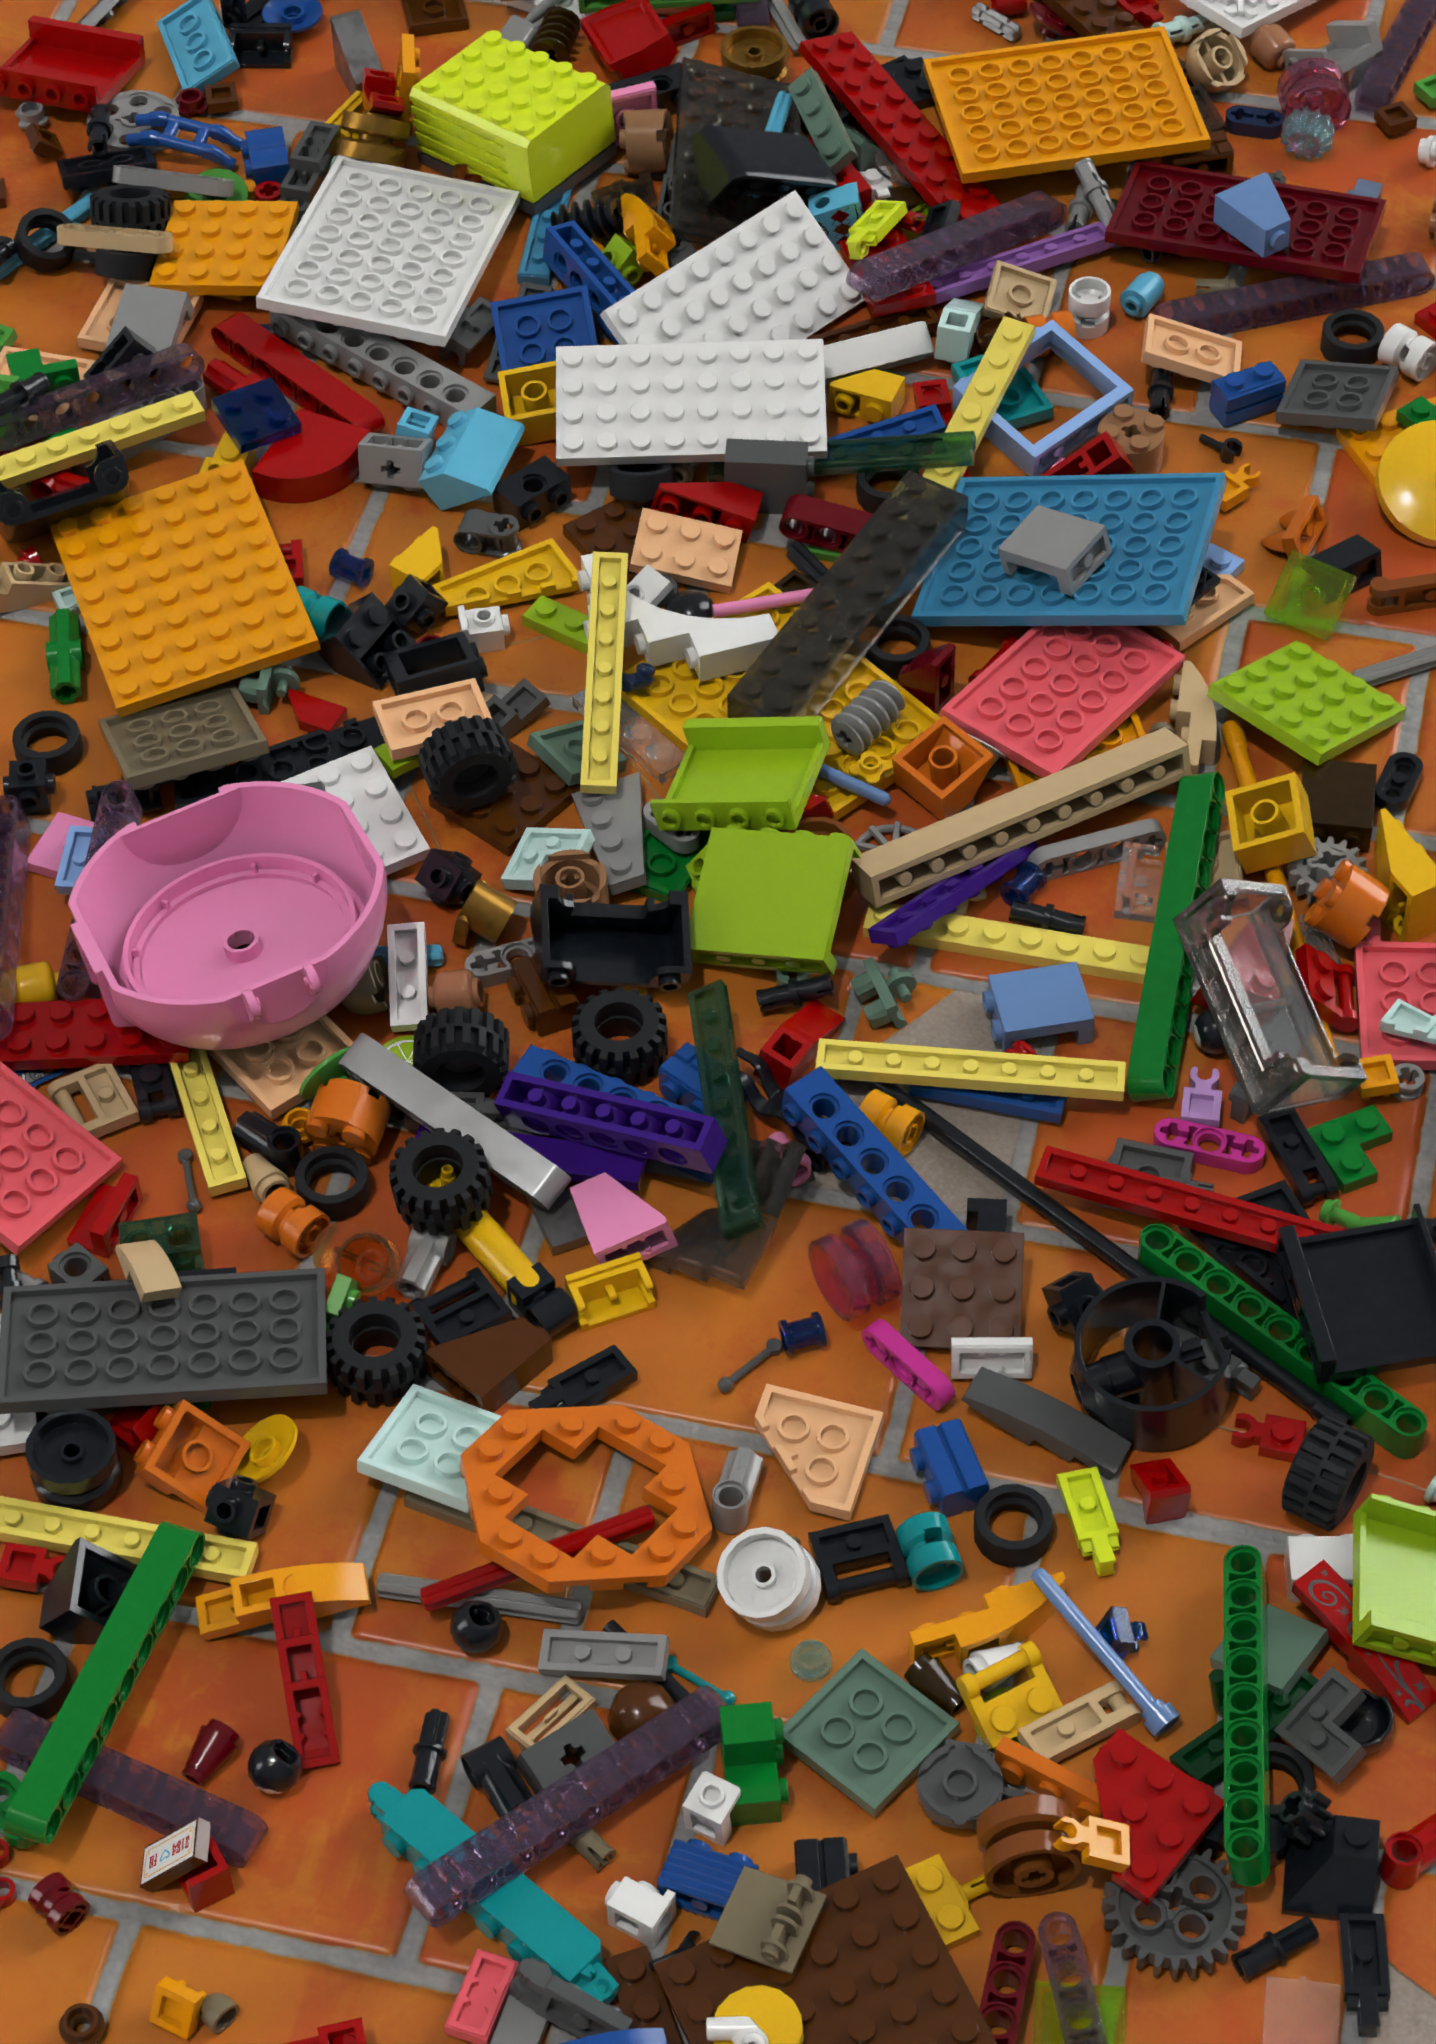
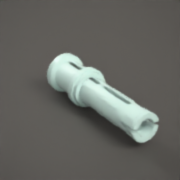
M1201 14L1188 18L1179 15L1174 17L1173 21L1164 24L1156 22L1151 26V28L1165 26L1171 43L1178 41L1185 43L1192 38V35L1220 27L1216 23L1208 21V18Z

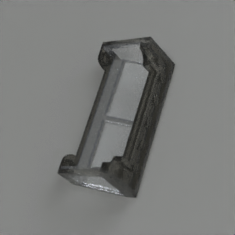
M1220 878L1173 919V922L1253 1115H1269L1343 1099L1368 1078L1356 1055L1342 1053L1336 1057L1282 931L1289 924L1293 914L1292 901L1285 885Z

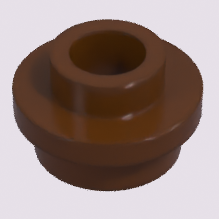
M78 2003L69 2007L59 2022V2032L66 2044H96L103 2036L105 2030V2021L102 2013L96 2007L86 2003ZM81 2024L90 2025V2028L84 2032H75V2029Z

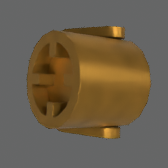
M477 880L455 921L452 942L465 947L474 932L495 943L510 918L517 901L488 886L486 881Z

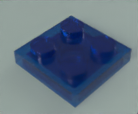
M272 377L211 398L212 410L241 454L301 433L302 423Z

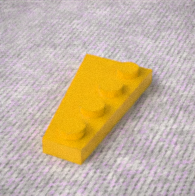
M553 538L432 585L449 603L442 611L446 617L458 615L457 606L464 605L465 610L503 606L538 599L541 595L548 597L580 590L577 580V569Z

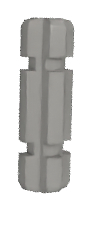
M978 2L971 8V17L974 20L982 23L1007 40L1015 42L1021 37L1022 27L1013 21L1010 22V19L982 2Z

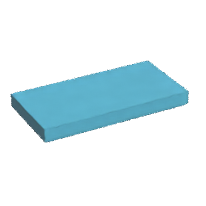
M188 0L157 21L183 90L186 88H197L204 92L205 85L216 84L240 68L213 0Z

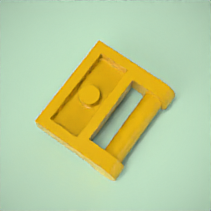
M1030 1640L1018 1646V1652L973 1675L967 1672L956 1678L958 1690L984 1744L988 1745L989 1749L997 1747L1003 1736L1012 1739L1017 1736L1018 1729L1063 1706L1042 1664L1041 1653L1035 1643ZM1025 1667L1030 1679L985 1702L983 1701L980 1690Z

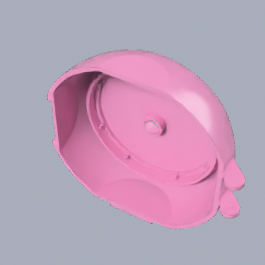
M275 781L232 783L218 787L219 793L138 826L135 822L130 823L104 843L80 873L69 897L68 906L75 921L70 926L91 982L99 985L114 1026H136L156 1038L188 1048L205 1050L236 1049L259 1045L290 1035L323 1017L348 996L366 972L382 934L387 906V876L384 862L347 802L341 798L310 786ZM250 944L246 948L236 949L241 945Z

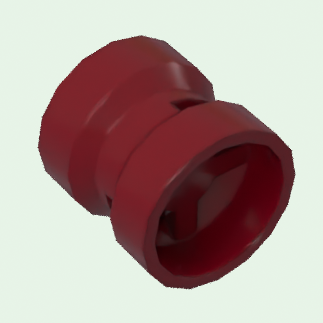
M55 1872L37 1883L29 1894L28 1903L37 1914L47 1917V1925L56 1935L62 1936L80 1926L89 1914L90 1904L81 1894L71 1891V1882L64 1874Z

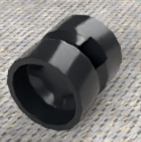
M829 0L788 1V8L807 39L830 36L837 30L839 16Z

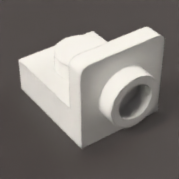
M707 1771L702 1772L682 1805L685 1828L724 1847L732 1833L730 1813L741 1796L740 1788Z

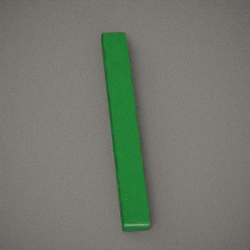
M1155 1223L1143 1228L1140 1232L1137 1257L1140 1263L1158 1276L1178 1279L1203 1291L1206 1294L1207 1312L1320 1395L1327 1396L1354 1416L1352 1425L1372 1436L1374 1442L1400 1459H1412L1420 1454L1423 1449L1428 1420L1419 1408L1373 1375L1318 1384L1298 1320L1168 1226Z
M166 1521L161 1522L156 1529L10 1802L4 1819L5 1833L43 1845H49L55 1838L199 1563L205 1545V1534L203 1532Z
M1242 1544L1229 1549L1223 1560L1224 1847L1233 1880L1242 1886L1252 1887L1264 1882L1270 1872L1267 1582L1260 1552L1251 1545Z

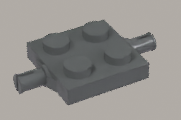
M1117 1138L1114 1152L1107 1159V1162L1214 1192L1215 1184L1192 1180L1191 1168L1194 1153ZM1100 1204V1207L1136 1214L1105 1204Z

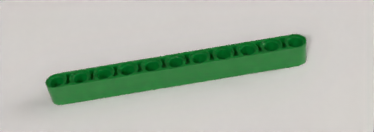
M1218 771L1182 776L1179 782L1127 1072V1090L1133 1102L1170 1099L1175 1093L1225 801V784L1222 775Z

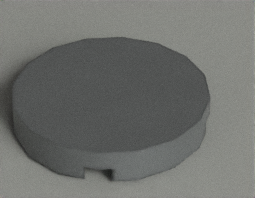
M955 1744L943 1746L930 1753L920 1765L916 1783L919 1804L928 1817L943 1826L957 1829L975 1827L976 1819L983 1810L1002 1801L1004 1785L1001 1768L991 1755L978 1747L966 1745V1748H955Z

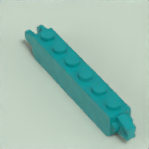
M380 1780V1782L371 1784V1787L368 1788L369 1792H367L369 1802H371L370 1811L374 1819H377V1822L381 1824L383 1835L381 1841L385 1848L394 1857L400 1858L403 1856L412 1864L416 1875L428 1885L434 1883L443 1891L447 1902L459 1912L465 1910L475 1919V1924L489 1939L498 1938L507 1946V1952L513 1960L521 1962L522 1959L525 1960L527 1957L529 1959L531 1957L534 1960L537 1959L538 1962H543L549 1966L552 1976L555 1975L566 1982L577 1985L583 1992L607 2005L617 1997V1993L620 1991L619 1984L602 1965L601 1940L425 1789H411L403 1795L395 1787H390V1783L387 1784L386 1781L381 1782Z

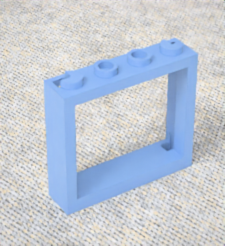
M1050 320L1042 327L1035 328V335L1017 370L1048 349H1051L1104 396L1034 445L995 412L984 436L1029 476H1039L1052 467L1060 457L1065 458L1095 437L1099 422L1105 415L1112 412L1116 405L1128 404L1132 406L1134 389L1054 320ZM975 372L968 377H962L953 386L952 408L955 411Z

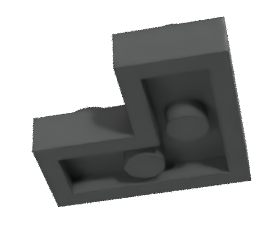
M1331 1667L1279 1723L1274 1731L1285 1743L1299 1751L1312 1765L1339 1785L1367 1755L1362 1745L1340 1729L1341 1725L1367 1697L1360 1688Z

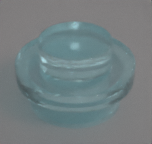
M817 1640L802 1641L791 1652V1671L797 1678L803 1681L814 1682L821 1680L829 1674L832 1668V1655L828 1648Z

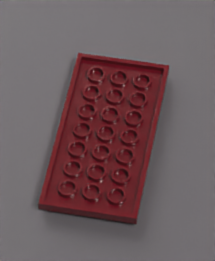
M1136 160L1106 228L1105 242L1122 247L1131 246L1148 249L1153 252L1174 253L1183 257L1192 256L1210 259L1214 262H1228L1245 267L1271 269L1280 273L1289 272L1306 275L1310 278L1319 277L1337 280L1341 283L1359 284L1386 211L1387 200L1273 182L1291 219L1289 247L1263 258L1213 222L1215 195L1251 178Z

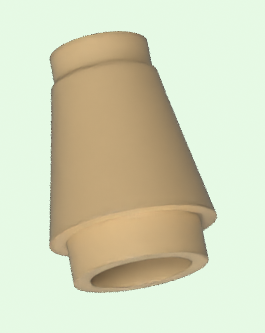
M253 1153L244 1159L242 1165L254 1197L259 1203H263L267 1196L280 1187L290 1189L288 1176L261 1154Z

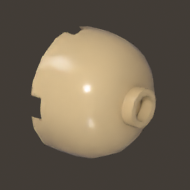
M1220 28L1208 29L1198 36L1189 45L1185 56V69L1189 79L1200 90L1209 93L1224 92L1236 86L1244 79L1246 75H1243L1244 67L1248 65L1245 49L1237 37L1233 34L1227 36L1225 33L1220 32L1223 30Z

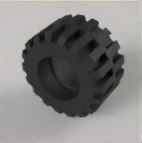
M122 184L102 188L90 195L91 225L165 231L171 214L170 194L154 186Z
M473 715L471 718L462 716L456 721L452 722L450 720L445 722V726L437 727L431 732L432 736L424 740V747L419 750L420 760L418 761L431 794L443 808L448 806L449 810L452 811L462 809L463 812L471 811L472 808L476 807L480 809L490 802H496L499 800L498 797L500 795H505L510 790L508 786L514 784L516 780L515 774L518 773L517 760L502 727L498 723H494L493 719L488 717L482 719L478 715Z
M615 987V991L610 992L604 989L599 991L598 996L591 994L585 998L586 1004H579L576 1008V1015H573L571 1021L575 1063L585 1064L592 1070L609 1077H617L631 1086L635 1083L641 1086L648 1082V1077L655 1078L659 1074V1067L666 1061V1055H668L667 1020L665 1013H662V1006L658 1002L653 1003L652 996L647 993L639 995V990L633 988L630 991H623V987ZM616 1036H627V1037H631V1038L626 1039V1040H610V1039H609V1038L616 1037Z
M455 1006V1009H439V1013L432 1012L426 1015V1020H420L417 1024V1029L414 1031L413 1067L448 1091L485 1092V1097L488 1098L490 1093L500 1091L501 1085L509 1072L508 1029L504 1028V1023L500 1019H494L493 1014L480 1012L478 1008L471 1007L470 1009H465L463 1006Z
M436 1128L434 1133H428L427 1130L419 1132L420 1137L416 1139L411 1136L405 1140V1148L398 1147L394 1153L396 1159L391 1160L389 1165V1180L398 1213L402 1215V1219L407 1225L413 1224L414 1230L422 1233L427 1229L429 1235L438 1236L439 1232L444 1231L446 1236L455 1234L454 1230L461 1228L463 1231L469 1229L472 1220L478 1222L483 1217L482 1210L489 1209L491 1205L490 1197H493L491 1176L480 1143L475 1144L474 1138L469 1134L462 1137L461 1131L452 1129L449 1133L445 1132L444 1128ZM444 1165L453 1166L457 1178L453 1182L442 1187L425 1186L428 1182L440 1177L441 1168Z
M378 1296L369 1297L367 1302H362L361 1299L352 1302L353 1307L347 1308L344 1306L338 1311L339 1318L332 1317L329 1322V1330L326 1331V1350L330 1378L333 1385L338 1386V1391L343 1397L351 1395V1402L360 1404L362 1401H367V1405L370 1407H376L377 1402H385V1406L394 1404L393 1399L400 1398L402 1400L413 1384L421 1386V1379H425L427 1376L425 1352L428 1348L424 1323H421L420 1316L415 1310L410 1312L408 1304L403 1301L398 1305L395 1304V1298L386 1297L384 1301H380ZM376 1346L393 1348L392 1351L382 1356L370 1357L361 1354L366 1349Z
M1325 1415L1314 1424L1304 1438L1290 1466L1282 1491V1509L1327 1531L1337 1527L1350 1511L1367 1477L1374 1455V1438L1330 1416Z

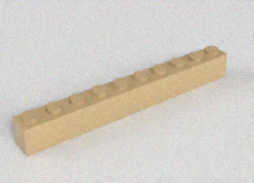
M1164 727L861 853L860 858L851 859L855 889L875 908H878L1177 782L1182 776L1192 775L1189 745Z

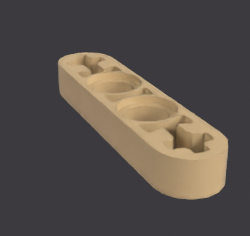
M76 223L61 224L56 227L57 243L64 246L164 254L174 251L173 234L171 232Z

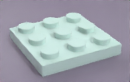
M413 1384L358 1458L357 1472L469 1513L466 1499L465 1480L462 1479L459 1467L461 1454L502 1416Z

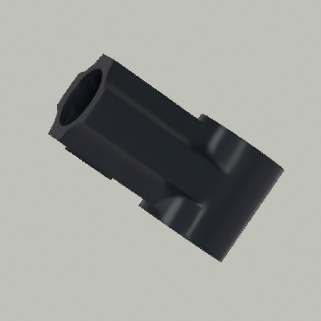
M245 1111L237 1118V1123L232 1130L234 1140L251 1151L261 1154L288 1177L295 1176V1170L300 1160L305 1157L299 1131L291 1126H278L256 1111Z
M501 1736L461 1755V1763L468 1779L476 1790L482 1789L503 1825L512 1824L515 1826L525 1821L536 1809V1801L518 1774L511 1750Z

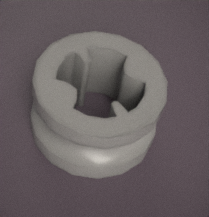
M1401 1063L1395 1066L1399 1082L1400 1080L1407 1079V1083L1411 1081L1414 1083L1413 1085H1406V1081L1400 1082L1399 1093H1394L1392 1096L1406 1102L1418 1099L1423 1092L1424 1071L1411 1063Z

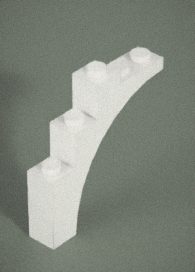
M593 553L581 556V571H577L580 590L582 592L587 591L588 620L583 621L587 640L589 634ZM626 591L624 648L635 645L638 655L644 654L647 663L653 666L686 659L689 669H695L701 682L781 662V638L769 613L744 618L714 619L688 616L661 609Z

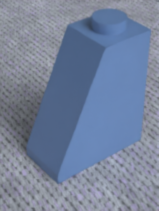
M1266 172L1215 195L1213 222L1258 255L1265 258L1289 247L1291 219L1270 176Z

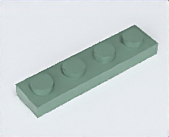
M810 67L787 88L819 154L836 175L854 160L858 153L818 72Z

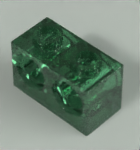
M197 1211L118 1223L120 1244L155 1240L168 1256L175 1271L205 1269Z

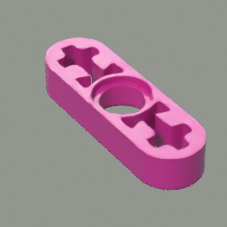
M1177 1118L1162 1119L1154 1128L1153 1145L1194 1153L1193 1163L1241 1174H1254L1263 1167L1265 1145L1255 1136ZM1169 1134L1176 1135L1173 1140H1167ZM1188 1138H1192L1191 1146L1186 1145L1188 1144ZM1210 1140L1217 1143L1219 1149L1209 1152L1201 1149L1198 1144L1202 1141ZM1227 1146L1232 1147L1230 1148V1154H1226ZM1245 1151L1251 1152L1249 1158L1243 1157Z
M878 1319L862 1331L863 1342L870 1353L930 1408L938 1411L955 1399V1390L950 1380L886 1321Z

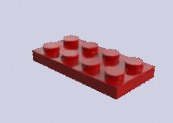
M891 229L882 241L877 243V246L869 247L868 255L861 260L849 259L848 245H846L847 240L839 241L840 253L846 265L857 279L860 292L873 317L937 305L936 292L901 229Z

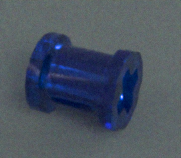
M339 548L330 561L329 573L330 576L336 579L343 577L353 581L355 586L363 588L370 582L375 564L370 558L361 559L350 555L347 549Z
M1025 861L1017 868L1015 877L1011 881L1004 882L1000 887L1002 899L1010 907L1014 898L1030 903V897L1033 893L1042 889L1047 884L1046 874L1038 865Z
M818 1311L812 1312L808 1318L787 1322L785 1319L778 1321L780 1340L787 1356L793 1355L796 1349L818 1345L821 1348L827 1345L824 1324Z

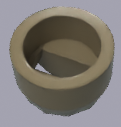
M213 1993L204 1998L200 2018L214 2034H218L226 2030L234 2022L240 2007L229 1996L223 1993Z

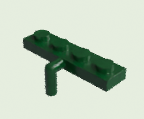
M1215 1669L1209 1673L1214 1710L1224 1718V1671ZM1304 1670L1300 1675V1680L1289 1694L1284 1696L1276 1694L1274 1696V1692L1268 1690L1269 1742L1278 1737L1274 1729L1319 1681L1308 1671ZM1224 1719L1169 1756L1170 1763L1187 1775L1208 1785L1224 1775Z

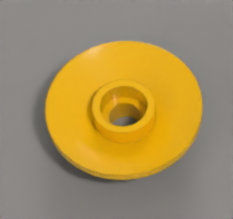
M276 1414L255 1424L242 1437L251 1444L234 1475L250 1477L258 1484L281 1469L291 1455L297 1441L298 1430L296 1423L287 1415Z

